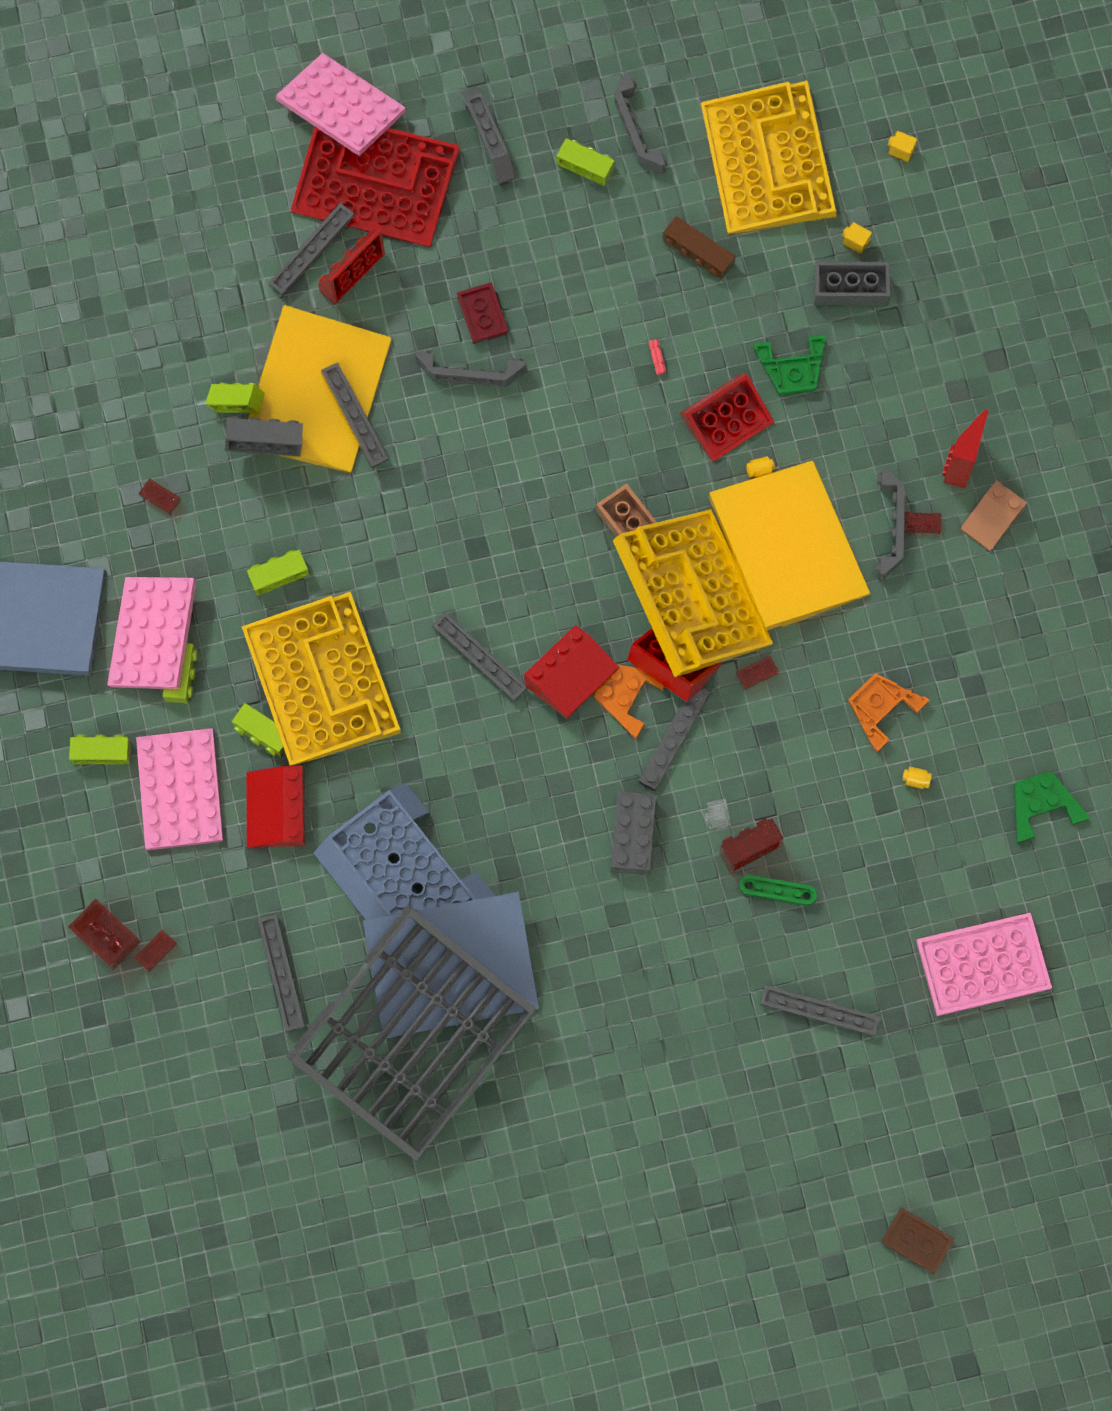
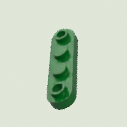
M754 875L743 876L739 883L740 891L748 896L803 906L812 905L817 898L816 890L812 886ZM751 883L753 887L747 889L745 884ZM809 894L810 899H804L803 895Z

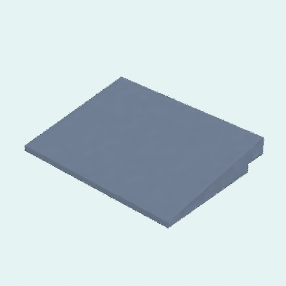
M0 562V670L91 676L92 661L95 657L105 569Z
M519 892L417 910L430 923L536 1009H539ZM399 914L362 921L368 953ZM409 918L384 949V952L391 956L416 923ZM422 929L397 962L406 969L430 939L431 935ZM437 941L412 974L421 981L447 948ZM452 954L428 984V987L437 993L462 960ZM379 957L370 967L372 979L385 963ZM468 966L443 999L452 1006L477 973ZM393 968L387 972L374 989L377 1004L400 976ZM483 978L458 1011L467 1018L493 985ZM406 980L379 1014L382 1029L416 988L408 980ZM498 991L475 1021L492 1018L506 1001L507 997ZM421 993L386 1038L404 1035L431 999L424 993ZM513 1003L505 1015L521 1013L524 1010ZM437 1005L415 1033L434 1029L446 1011ZM452 1017L445 1027L461 1023Z

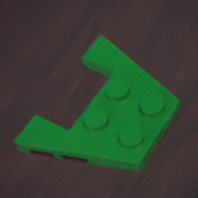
M825 335L808 337L810 355L773 359L770 342L753 344V349L779 396L816 391Z
M1052 771L1014 783L1017 844L1035 837L1028 820L1029 818L1064 807L1072 825L1089 820L1088 814Z

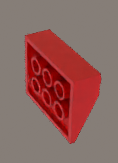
M377 229L368 233L365 237H361L357 241L356 246L352 250H348L344 258L340 262H336L327 275H323L318 282L319 291L335 305L385 255L382 231Z
M748 374L737 375L680 412L688 429L711 461L717 460L774 423Z
M985 409L957 438L956 444H951L942 472V476H945L944 483L966 488L976 460L989 410Z
M575 625L524 674V682L529 690L568 719L619 669V666L589 634Z
M652 628L632 643L627 659L686 702L703 688L723 664V662L674 677Z
M281 766L246 772L247 848L305 846V779L303 766Z

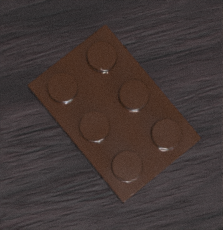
M901 1207L881 1243L930 1273L935 1274L954 1238Z

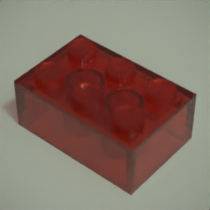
M766 818L756 823V827L752 829L749 827L739 832V836L735 838L731 836L722 841L723 844L720 846L719 855L730 874L782 846L784 838L773 818L769 820Z
M96 898L68 926L112 970L141 942Z

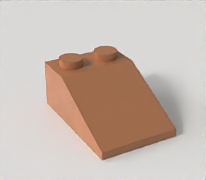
M996 481L960 530L988 551H991L1024 511L1027 502Z

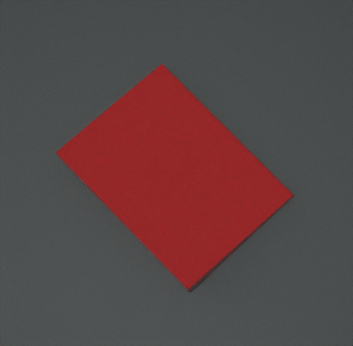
M314 127L290 212L324 221L341 203L355 215L347 227L367 232L380 229L383 236L431 247L460 155V146L388 128L359 156L317 127Z

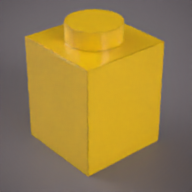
M897 130L895 137L891 136L887 146L890 147L888 154L909 162L916 147L917 138Z
M853 222L850 227L847 226L843 231L842 237L844 238L842 244L862 254L871 240L872 232Z

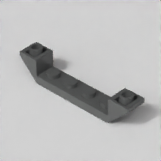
M626 72L614 93L615 106L638 164L663 174L667 165L665 155H661L660 149L647 152L646 145L640 141V130L635 128L634 115L629 113L627 98L634 96L637 85L634 77L631 78L629 72Z
M477 86L459 92L465 108L469 109L491 160L492 170L498 184L516 179L508 151L482 92Z
M427 350L415 353L416 362L433 381L507 387L527 372V361H523L520 358L508 359L507 373H503L499 370L487 372L483 369L467 370L463 367H457L456 369L446 366L434 367V353Z
M882 467L881 473L877 474V485H880V491L892 492V503H895V509H892L891 518L892 521H895V527H892L891 539H895V544L891 546V556L894 557L881 556L880 561L876 562L875 571L876 574H879V580H884L902 563L904 558L905 485L887 467Z

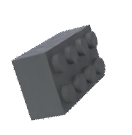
M815 262L814 305H888L890 299L889 262Z
M232 416L227 418L225 451L300 457L303 423L295 420L280 422L278 419H269V421H264L255 417L242 419L239 416Z
M617 791L611 872L650 875L656 794Z

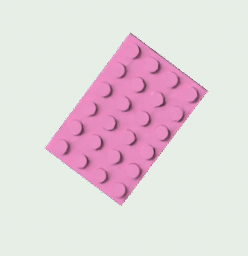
M324 53L317 57L276 95V101L359 156L406 112V107Z
M125 577L107 684L109 687L180 689L197 583L196 579Z
M213 728L136 737L146 851L223 842Z
M1031 913L916 940L936 1017L1052 989Z

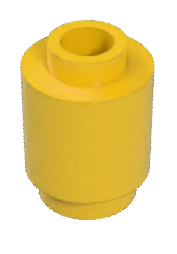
M768 456L750 460V463H746L749 478L761 477L775 470L773 459H769Z
M909 766L908 770L904 769L902 781H905L907 786L920 789L929 788L932 773Z

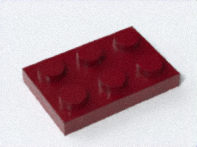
M492 282L457 292V298L473 344L508 334Z

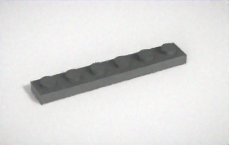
M340 203L270 280L269 286L284 296L355 217L354 213Z
M335 363L322 369L321 374L371 469L387 462L389 458L339 364Z
M446 612L432 624V627L513 702L528 689L522 681Z
M702 688L688 702L683 701L638 780L639 783L656 791L708 699L710 691Z
M277 914L259 918L257 920L285 1032L305 1028Z
M765 985L760 1005L873 1037L876 1035L880 1019L876 1015Z

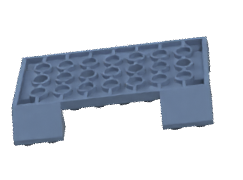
M407 783L388 790L327 836L314 852V855L365 920L400 914L407 905L417 911L496 896L477 872L460 879L416 823L430 812ZM369 824H373L376 827L375 832L372 834L365 832V827ZM392 854L399 856V861L395 864L388 861L389 856ZM416 884L423 886V891L419 894H415L412 891L413 886Z

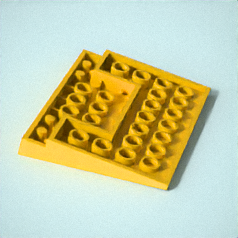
M808 81L795 84L785 82L701 102L728 235L837 217Z
M283 305L258 385L259 389L265 392L259 413H250L248 419L255 417L264 421L278 419L280 422L295 420L303 423L300 457H283L352 473L360 446L324 380L321 370L335 363L339 364L368 419L392 337Z
M813 461L709 492V500L764 631L790 625L870 595V591Z
M711 509L640 526L634 531L619 534L613 540L674 677L773 644L768 631H764L738 566Z
M351 592L334 598L329 596L242 626L290 766L401 733Z

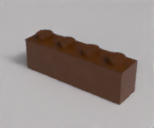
M677 216L663 232V240L667 246L674 247L682 256L692 259L698 267L707 269L713 277H718L722 280L735 264L736 256Z

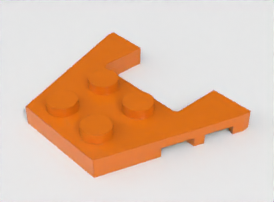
M618 665L619 669L596 691L594 699L634 739H637L644 726V722L628 715L630 708L645 682L661 690H664L665 686L639 668Z
M875 673L848 699V702L877 753L890 739L876 725L901 701H904L917 714L929 702V699L913 693L912 690L898 686L897 683Z

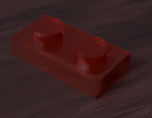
M150 478L139 492L141 497L168 514H171L181 501L180 497Z
M904 512V533L940 534L941 514Z
M771 656L736 671V675L744 690L779 674Z
M161 930L135 956V959L150 972L177 943L165 931Z

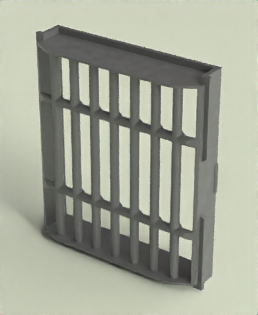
M407 905L364 958V965L336 1000L327 1004L286 1057L417 1161L466 1097L470 1096L486 1076L485 1073L536 1008L416 910ZM410 918L416 925L392 955L389 956L384 952V949ZM423 929L431 937L405 969L397 960ZM438 941L447 949L420 981L412 973ZM454 954L462 962L439 991L435 993L428 987V984L451 955ZM378 957L385 962L341 1019L336 1022L331 1018L332 1014ZM469 966L477 974L451 1006L443 997ZM393 968L400 974L399 978L356 1032L351 1034L344 1026L387 972ZM484 978L493 986L466 1018L458 1010ZM406 980H408L416 988L369 1047L366 1046L359 1039ZM500 991L507 999L484 1029L481 1030L473 1022L495 994ZM424 993L431 1001L385 1059L381 1058L375 1051L420 994ZM515 1003L524 1011L499 1043H497L489 1034L512 1004ZM439 1005L446 1011L445 1015L399 1072L390 1064L434 1008ZM452 1017L455 1018L462 1025L414 1084L406 1078V1075ZM326 1023L332 1030L305 1062L299 1056ZM470 1030L477 1038L432 1095L429 1096L421 1088L465 1032ZM340 1034L348 1042L322 1074L319 1073L312 1066L336 1036ZM483 1042L493 1049L447 1109H445L437 1102L438 1098ZM355 1046L363 1055L338 1086L334 1085L328 1078ZM371 1059L378 1065V1068L352 1099L343 1091L366 1062ZM384 1071H386L394 1079L369 1111H367L359 1103ZM401 1083L410 1091L383 1124L375 1115ZM417 1096L425 1103L398 1136L390 1127L413 1098ZM430 1108H432L441 1116L414 1149L405 1140Z

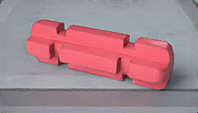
M659 340L649 341V347L656 374H665L666 368Z

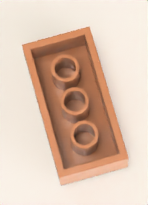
M627 483L596 504L597 514L615 537L622 533L634 531L640 526L657 523Z

